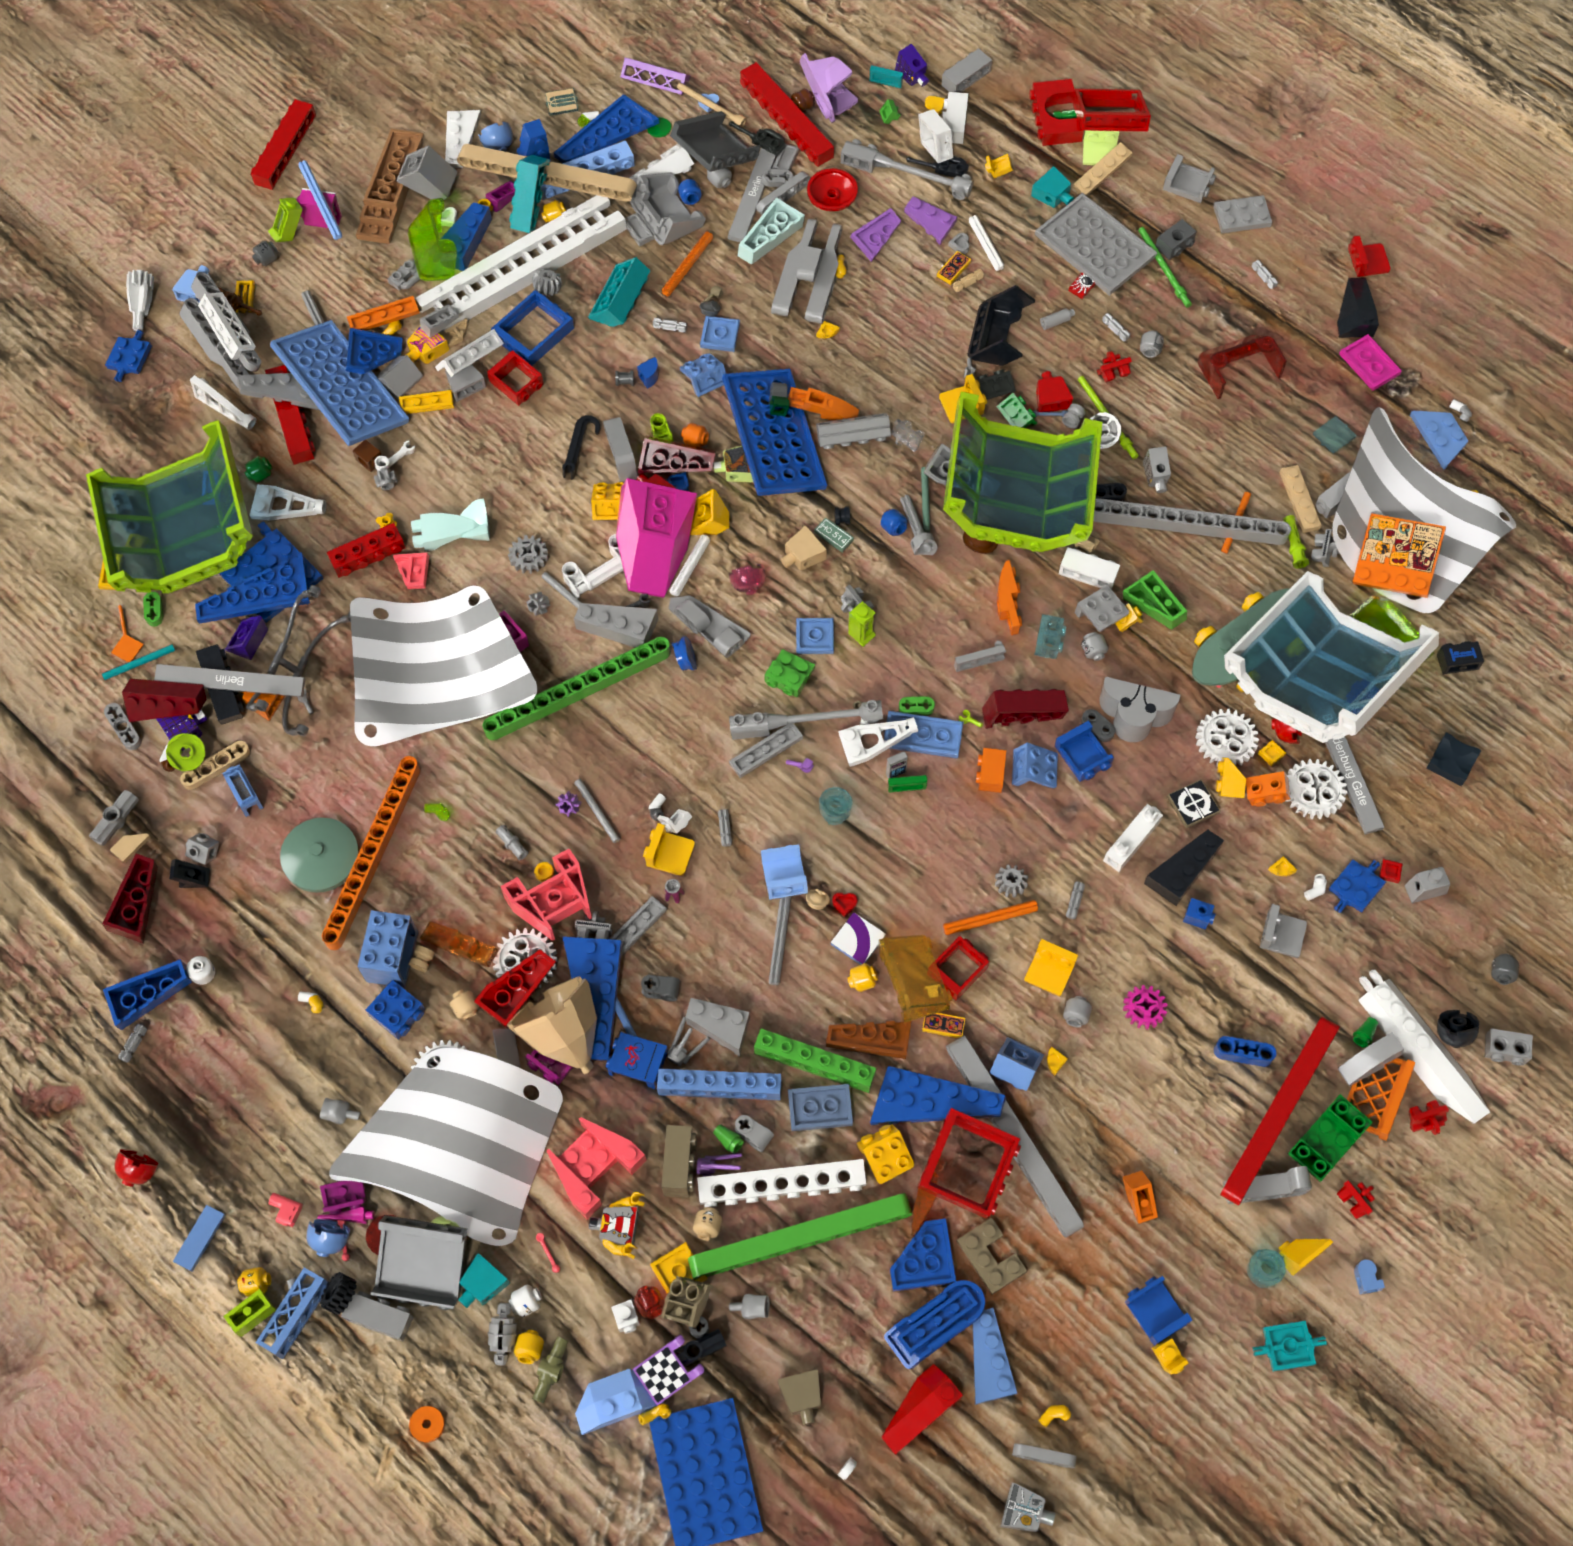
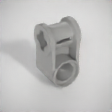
M747 1115L739 1116L735 1122V1132L741 1135L742 1139L759 1152H763L774 1137V1134L768 1128L760 1125ZM747 1123L748 1129L744 1128L743 1130H741V1125Z

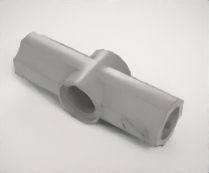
M124 790L115 803L104 810L103 818L90 833L89 837L99 845L104 846L113 833L124 826L125 818L139 799L131 792Z

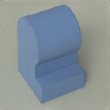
M1362 1260L1354 1269L1360 1295L1378 1292L1385 1288L1383 1279H1376V1265L1371 1260Z

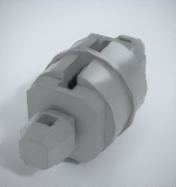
M500 1303L497 1309L499 1316H493L492 1321L489 1322L488 1345H490V1351L497 1352L494 1354L495 1364L505 1365L508 1359L506 1352L513 1351V1346L516 1344L517 1323H515V1317L508 1316V1314H511L510 1304Z

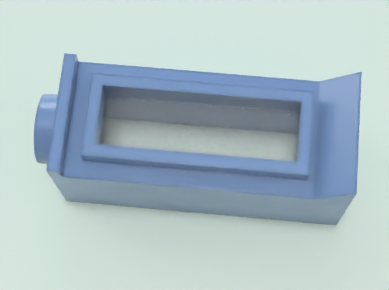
M240 764L232 766L222 773L246 817L249 816L247 808L257 804L260 810L263 808Z

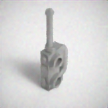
M435 243L417 259L405 261L403 266H400L388 278V283L397 290L411 288L422 277L419 262L431 253Z

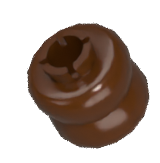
M804 88L799 92L793 93L791 100L804 112L813 107L815 97H812L814 95L811 91Z

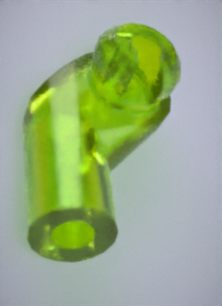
M443 804L424 805L425 813H435L441 821H447L450 818V812Z

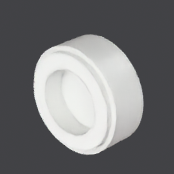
M850 1457L839 1471L838 1476L846 1480L856 1467L857 1461Z

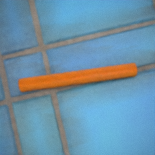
M706 231L662 288L663 295L667 297L671 295L712 241V233Z
M1036 900L945 923L943 930L946 935L1033 913L1038 911V904Z

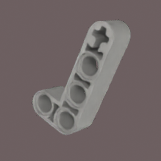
M621 417L603 421L620 482L624 483L627 478L636 480L638 474L635 459Z
M1299 1166L1289 1169L1286 1173L1256 1176L1241 1203L1300 1196L1308 1193L1312 1189L1308 1167ZM1227 1200V1204H1234L1231 1201Z

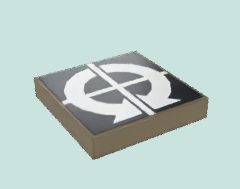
M1202 779L1167 795L1168 800L1186 829L1221 812Z

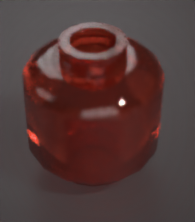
M655 1286L641 1287L634 1298V1304L641 1316L654 1319L662 1314L665 1300L659 1289Z

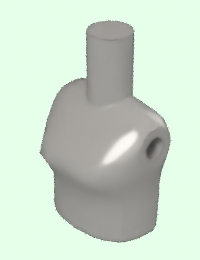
M325 1098L320 1112V1119L329 1120L341 1125L345 1122L346 1118L359 1120L361 1113L349 1110L350 1105L347 1101Z
M745 1294L742 1302H730L729 1310L741 1311L744 1319L768 1318L770 1299L768 1295Z

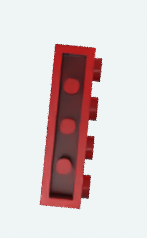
M391 523L326 553L338 578L348 576L351 572L358 569H363L376 561H381L387 556L401 552L405 549V545L395 524Z

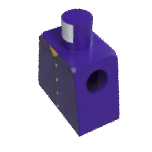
M910 44L899 51L895 71L903 72V79L910 86L919 83L922 87L929 82L925 75L927 64L915 47Z
M202 710L192 716L182 715L157 719L169 740L182 733L193 734L200 738L202 732L198 725L207 720Z

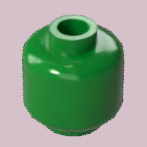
M257 456L245 464L246 471L244 473L250 481L254 480L260 483L271 476L273 467L266 457Z

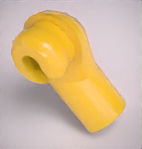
M840 254L837 256L838 268L835 276L842 279L846 275L847 270L844 264L845 257Z
M399 320L389 323L381 334L392 336L401 329L402 324Z

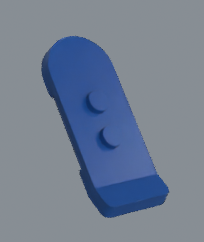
M956 1281L910 1316L895 1324L885 1333L884 1339L905 1368L913 1369L922 1360L982 1316L985 1309L983 1291L971 1281Z

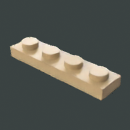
M1120 142L1073 184V188L1079 194L1083 193L1088 196L1131 158L1133 153Z
M1299 466L1281 468L1279 473L1302 532L1320 530L1322 525Z

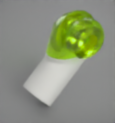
M599 111L582 113L578 118V125L585 127L599 115Z

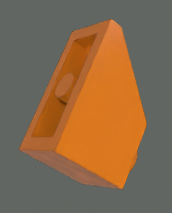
M1141 1170L1123 1176L1126 1195L1138 1224L1158 1218L1152 1184L1144 1172Z

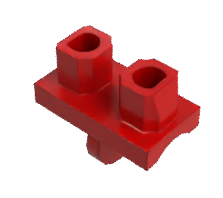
M1112 351L1107 352V358L1102 359L1105 365L1100 366V369L1097 370L1098 376L1102 375L1105 383L1110 382L1116 378L1113 372L1115 370H1118L1120 377L1128 376L1131 373L1129 364L1132 361L1130 357L1121 359L1120 354L1114 355Z
M1437 1100L1428 1102L1426 1104L1427 1111L1422 1112L1419 1106L1409 1109L1408 1115L1411 1120L1410 1128L1412 1132L1424 1129L1425 1132L1431 1130L1434 1135L1440 1134V1127L1445 1126L1444 1122L1447 1121V1112H1449L1447 1105L1441 1106Z
M1349 1180L1344 1183L1345 1186L1340 1189L1337 1195L1343 1203L1352 1197L1356 1199L1358 1204L1350 1209L1354 1217L1358 1219L1374 1212L1363 1199L1364 1196H1366L1369 1202L1375 1199L1370 1193L1375 1189L1373 1185L1366 1188L1363 1182H1360L1357 1186L1362 1192L1359 1194Z

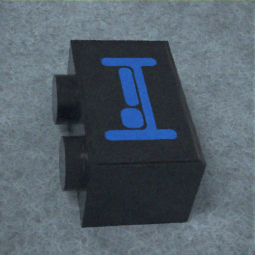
M1465 641L1455 645L1448 643L1441 646L1437 653L1442 675L1479 670L1484 663L1478 641Z

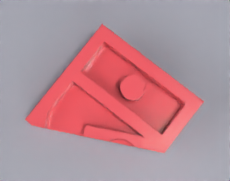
M428 553L393 555L408 589L426 588L429 565Z

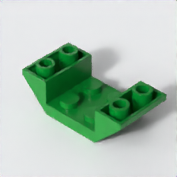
M1340 1094L1288 1152V1155L1301 1166H1307L1308 1172L1321 1182L1373 1122Z

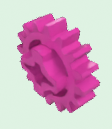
M1142 985L1141 990L1134 987L1133 993L1128 992V998H1125L1123 1001L1126 1004L1123 1007V1011H1128L1125 1018L1131 1017V1025L1136 1022L1138 1023L1137 1028L1140 1029L1141 1025H1144L1145 1029L1148 1030L1150 1024L1155 1028L1157 1022L1162 1023L1163 1017L1167 1014V1011L1164 1009L1167 1008L1168 1004L1162 1003L1165 996H1158L1160 990L1153 992V986H1150L1147 990L1145 985ZM1140 997L1139 1001L1132 1003L1135 998ZM1158 1011L1157 1015L1151 1018V1014Z

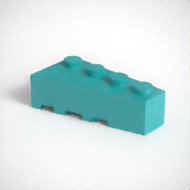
M530 155L519 160L517 163L516 172L518 173L517 179L514 182L515 195L511 203L513 211L509 218L511 229L531 233L536 229L540 210L537 204L540 203L543 196L541 186L546 181L547 174H544L546 165L549 166L550 159Z

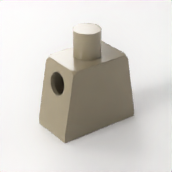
M815 1369L778 1379V1386L791 1416L800 1414L803 1425L815 1423L813 1410L821 1408L818 1370Z

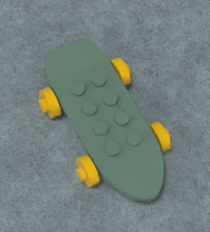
M1289 589L1272 592L1266 597L1260 592L1250 594L1245 598L1242 605L1244 613L1219 631L1213 626L1202 628L1194 640V643L1199 647L1192 666V677L1199 684L1209 686L1225 685L1239 681L1234 673L1229 674L1225 669L1224 655ZM1302 598L1287 611L1304 633L1311 624L1314 611ZM1282 617L1261 637L1274 654L1286 647L1284 653L1291 658L1295 655H1300L1305 650L1304 644ZM1256 643L1242 658L1245 659L1246 673L1257 685L1260 676L1254 669L1269 658ZM1237 684V685H1236V688H1237L1241 693H1243L1244 691H1243V690L1241 689V687Z

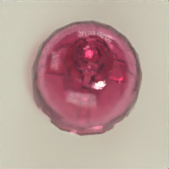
M756 564L757 568L754 569L750 565L732 570V573H728L731 585L738 592H746L747 596L756 594L757 590L765 584L766 572L764 565Z

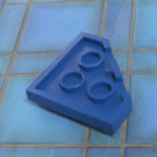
M350 328L346 371L365 374L401 355L403 338Z
M946 1219L925 1221L900 1257L892 1265L890 1276L893 1292L956 1282Z

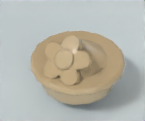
M814 889L806 894L807 904L813 909H823L830 902V897L822 890Z

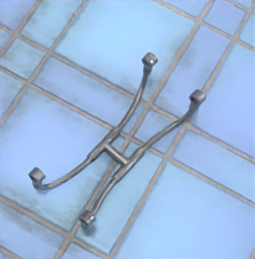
M311 585L308 590L303 591L295 600L284 640L280 643L268 669V674L275 675L280 664L294 673L293 677H301L309 660L308 657L318 641L336 625L351 622L350 612L348 615L342 616L325 627L312 641L304 656L301 657L298 666H295L284 659L283 655L288 647L287 643L298 605L303 598L311 596L318 598L321 589ZM255 693L246 708L251 711L259 710L265 712L269 704L261 699L254 703L261 694ZM286 696L282 713L283 729L292 736H306L309 728L305 725L298 724L297 728H288L287 711L291 696Z

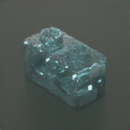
M1042 614L1034 655L1057 659L1058 653H1062L1064 642H1061L1060 639L1061 636L1065 637L1067 627L1063 625L1064 618Z

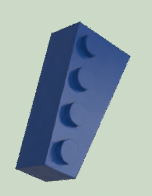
M475 202L470 205L431 249L434 263L460 271L468 268L492 221L489 206Z
M180 959L104 988L103 991L114 1025L123 1030L191 984L192 980L186 973L187 965Z

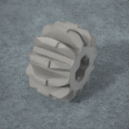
M538 270L532 279L534 290L540 294H545V296L558 294L562 286L560 274L556 273L555 270Z
M1009 864L1006 865V869L1001 867L999 873L995 875L997 880L995 887H1000L999 893L1006 892V898L1009 894H1012L1014 898L1017 896V893L1022 895L1023 889H1026L1028 886L1026 882L1028 876L1023 875L1024 869L1017 870V864L1014 868H1011Z

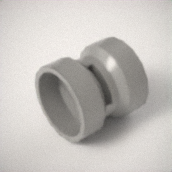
M1071 404L1068 408V413L1064 414L1062 418L1063 424L1068 428L1076 429L1080 424V420L1086 414L1085 409L1078 404Z

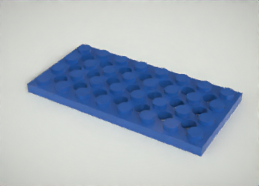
M780 369L723 374L722 380L757 496L825 490L827 483L804 411L789 406L787 414L790 416L789 418L771 415L774 419H769L766 415H770V405L761 402V400H766L769 403L772 382L786 383L787 397L789 396L791 387L796 388L791 370ZM757 386L763 387L764 390L758 389ZM740 387H744L748 391H742ZM748 401L752 406H748L744 402ZM775 406V410H782V407ZM749 416H753L757 420H751ZM787 428H792L795 432H790ZM770 429H775L778 433L774 434ZM753 431H758L761 435H756ZM792 442H796L800 446L795 447L792 445ZM775 444H779L783 448H777ZM758 445H762L766 450L759 449ZM796 457H801L804 461L800 462ZM783 458L788 463H782L779 459ZM767 460L770 462V465H766L762 461ZM801 472H805L809 474V476H803ZM788 473L792 478H787L784 474ZM767 475H772L775 477V480L769 479Z

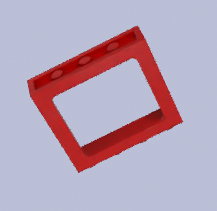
M950 1108L917 1188L981 1217L988 1218L990 1214L994 1215L998 1203L995 1201L997 1196H1001L1006 1184L1003 1183L1005 1176H1009L1013 1169V1164L1010 1163L1013 1156L1017 1157L1021 1145L1018 1144L1020 1138ZM953 1125L1004 1148V1153L982 1204L931 1182L932 1175Z

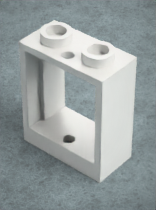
M934 109L918 114L921 144L937 163L952 159L953 148L950 127Z

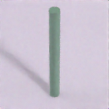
M922 467L923 530L925 533H929L928 476L923 473L925 467Z

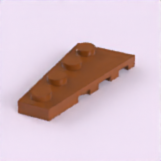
M904 1020V1022L886 1021V1023L881 1024L869 1022L866 1025H829L826 1047L906 1059L911 1020Z

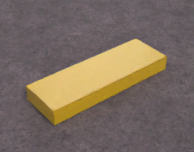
M452 390L399 397L400 407L406 414L454 408Z

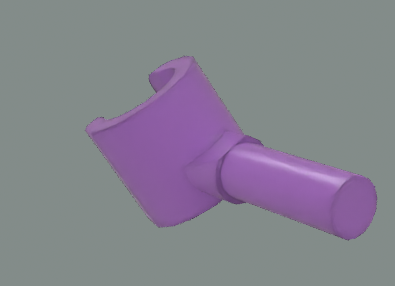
M808 758L803 763L786 760V764L796 766L805 773H809L814 767L813 761Z

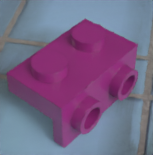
M536 1050L531 1055L527 1054L525 1056L529 1068L535 1072L539 1070L543 1073L542 1077L551 1083L554 1082L558 1086L573 1069L572 1066L546 1057Z
M337 1181L320 1186L324 1204L323 1212L329 1211V1214L342 1212V1208L349 1206L350 1210L363 1207L362 1203L367 1201L363 1182Z

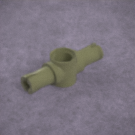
M557 1336L550 1354L542 1358L537 1370L539 1382L532 1399L544 1403L551 1385L558 1383L564 1369L563 1360L561 1359L569 1342L568 1340Z

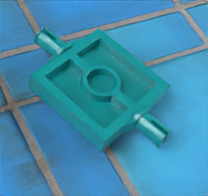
M1306 1321L1262 1328L1265 1345L1252 1347V1350L1256 1351L1253 1353L1254 1356L1267 1354L1270 1359L1272 1372L1315 1366L1314 1348L1327 1345V1341H1324L1326 1340L1325 1336L1312 1338Z

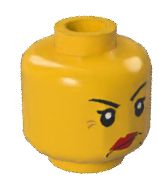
M256 1267L244 1270L241 1276L238 1277L237 1284L239 1291L249 1297L258 1289L266 1293L272 1280L270 1273H267L263 1267Z

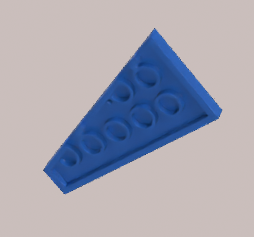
M302 552L289 561L284 560L280 562L281 565L275 568H268L244 580L242 584L236 587L231 586L227 588L228 591L215 594L195 604L198 623L293 607L297 597L303 591L308 590ZM309 597L303 598L299 605L310 604Z

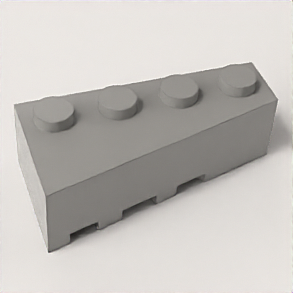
M581 603L574 621L578 630L636 648L650 641L658 622L657 609Z

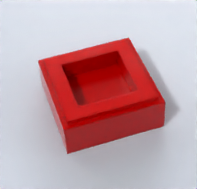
M1383 859L1379 877L1385 881L1399 883L1403 863Z

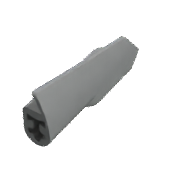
M691 595L670 598L669 610L694 633H700L725 658L734 654L751 636V633Z

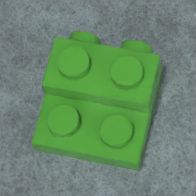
M782 649L776 660L772 661L766 671L764 680L768 686L781 689L785 694L798 698L814 671L815 664Z

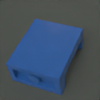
M1089 721L1056 738L1055 748L1079 782L1085 779H1092L1101 770H1108L1112 766L1114 759L1112 754L1108 755L1091 732L1093 726Z

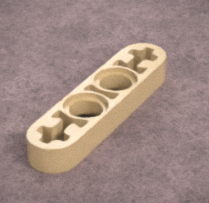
M237 741L204 760L197 769L184 772L180 777V781L186 789L193 790L248 758L250 749L245 742ZM242 748L244 752L240 754L238 749ZM224 756L229 757V761L226 764H219L220 758ZM207 766L212 767V771L209 774L202 773L203 768ZM189 777L192 778V780H193L192 783H189V782H188L187 779H188Z

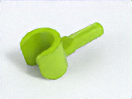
M968 710L963 711V715L967 716V718L959 716V721H962L963 724L970 722L980 728L983 726V723L970 716Z

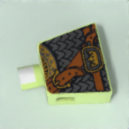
M743 446L723 451L724 461L713 462L714 472H725L726 481L753 482Z

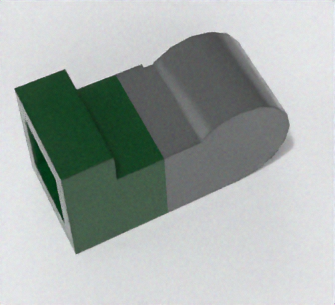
M771 383L769 397L770 415L786 416L790 406L786 383ZM775 406L782 407V410H775Z

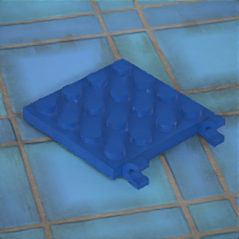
M262 521L258 524V527L265 538L238 557L236 567L219 574L230 587H236L242 584L244 580L268 568L272 569L281 565L280 562L284 560L289 561L297 557L296 555L300 552L277 528L271 531L268 525ZM304 557L309 589L311 585L315 586L324 578ZM285 608L256 614L261 616L264 622L267 623Z

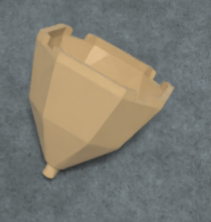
M578 976L542 992L544 998L533 1004L531 1001L526 1003L507 1025L510 1030L538 1053L569 1066L580 1068L583 1074H587L594 1067L590 1059L592 1058L597 1017L589 983L585 978L582 980Z

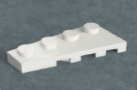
M480 110L447 111L445 161L453 168H463L457 162V157L464 144L472 143V136L474 131H476L477 122L481 116Z

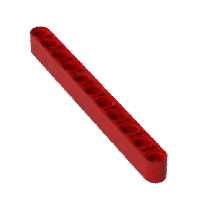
M1324 1017L1320 1018L1222 1189L1220 1196L1238 1206L1240 1205L1340 1028L1339 1025Z

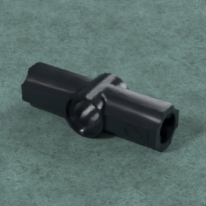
M717 1329L695 1341H689L685 1346L674 1352L683 1366L687 1367L693 1363L700 1362L703 1358L721 1350L727 1345L720 1330ZM691 1347L699 1348L700 1353L696 1357L688 1355Z

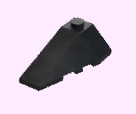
M1348 278L1337 321L1339 338L1364 337L1367 334L1370 337H1374L1379 322L1366 278Z

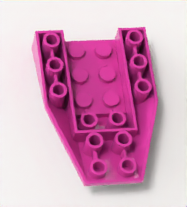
M629 478L625 480L621 487L616 540L628 591L661 598L665 597L688 548L697 493Z

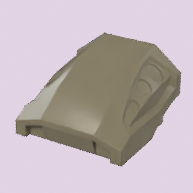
M677 1276L672 1281L670 1291L666 1295L661 1318L696 1328L713 1285Z

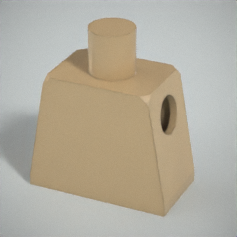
M804 526L786 542V555L781 558V562L786 568L794 563L799 570H804L826 560L827 550L809 528Z

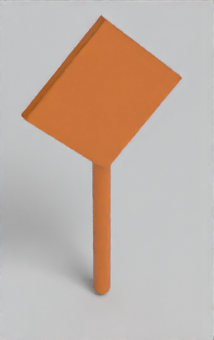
M119 605L123 636L111 653L126 662H131L144 644L127 635L123 609Z

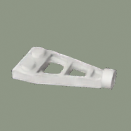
M195 375L190 379L195 398L246 429L250 430L253 428L257 421L254 416L241 412L209 386L205 379L198 378Z
M258 484L250 517L251 519L269 521L325 514L326 501L313 499L277 486ZM276 497L287 500L285 509L272 510ZM295 500L305 503L302 510H291Z
M914 717L904 721L857 725L838 731L849 766L852 767L869 761L909 737L912 733L918 732ZM895 729L897 735L884 741L881 732L883 730ZM865 734H876L879 741L870 749H865L862 745L861 737Z

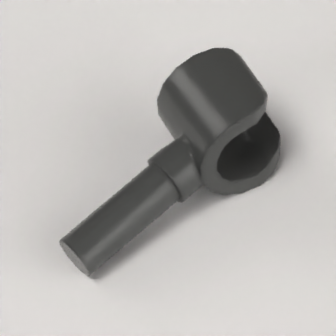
M641 594L639 601L625 607L640 606L647 608L650 600H643L648 598V594Z

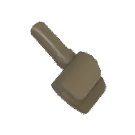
M713 286L709 296L701 303L709 302L714 296L721 298L723 295L722 288Z

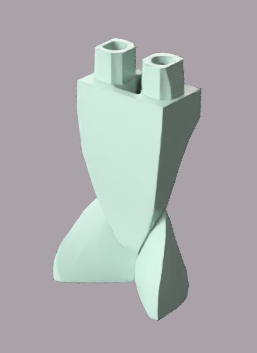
M484 498L472 502L460 516L447 513L420 514V519L411 521L413 533L422 532V535L412 536L414 548L424 547L425 552L436 550L440 546L458 538L490 541Z

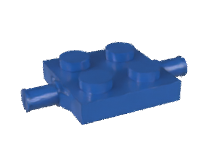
M141 330L136 331L134 338L118 337L105 366L107 369L117 371L114 380L117 382L122 381L124 374H139L152 348L150 342L141 341L144 334Z
M1355 860L1349 863L1329 888L1340 899V902L1334 907L1336 911L1338 910L1341 913L1347 905L1356 908L1361 913L1366 909L1386 883V881L1374 873L1380 866L1379 862L1376 863V860H1373L1368 868Z

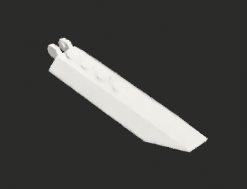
M1375 970L1369 972L1371 979L1377 985L1375 988H1373L1372 983L1367 977L1362 976L1359 978V982L1367 993L1358 1001L1368 1014L1378 1021V1026L1385 1035L1393 1032L1404 1048L1402 1056L1406 1061L1409 1059L1415 1062L1414 1071L1436 1099L1472 1123H1476L1489 1114L1488 1107L1469 1076L1390 979L1383 981L1382 977Z

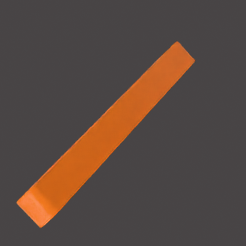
M406 756L401 760L323 930L322 940L330 950H338L342 947L420 775L418 762L412 756ZM414 766L412 769L407 770V767ZM402 782H407L406 785L399 786ZM399 799L398 802L391 803L392 800ZM386 816H391L390 819L383 820ZM378 833H384L381 837H376ZM376 849L375 853L368 854L370 850ZM365 866L368 867L366 871H360L361 868ZM355 884H361L357 889H352ZM353 901L350 906H344L346 902ZM339 919H345L343 923L336 924ZM332 936H337L334 941L329 942Z

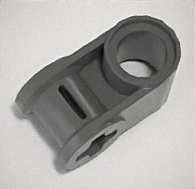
M647 975L641 981L642 994L646 998L669 1002L677 1001L680 979L670 976Z

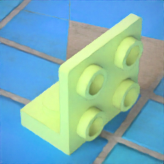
M1085 130L1083 138V165L1097 164L1115 148L1118 142L1119 131Z

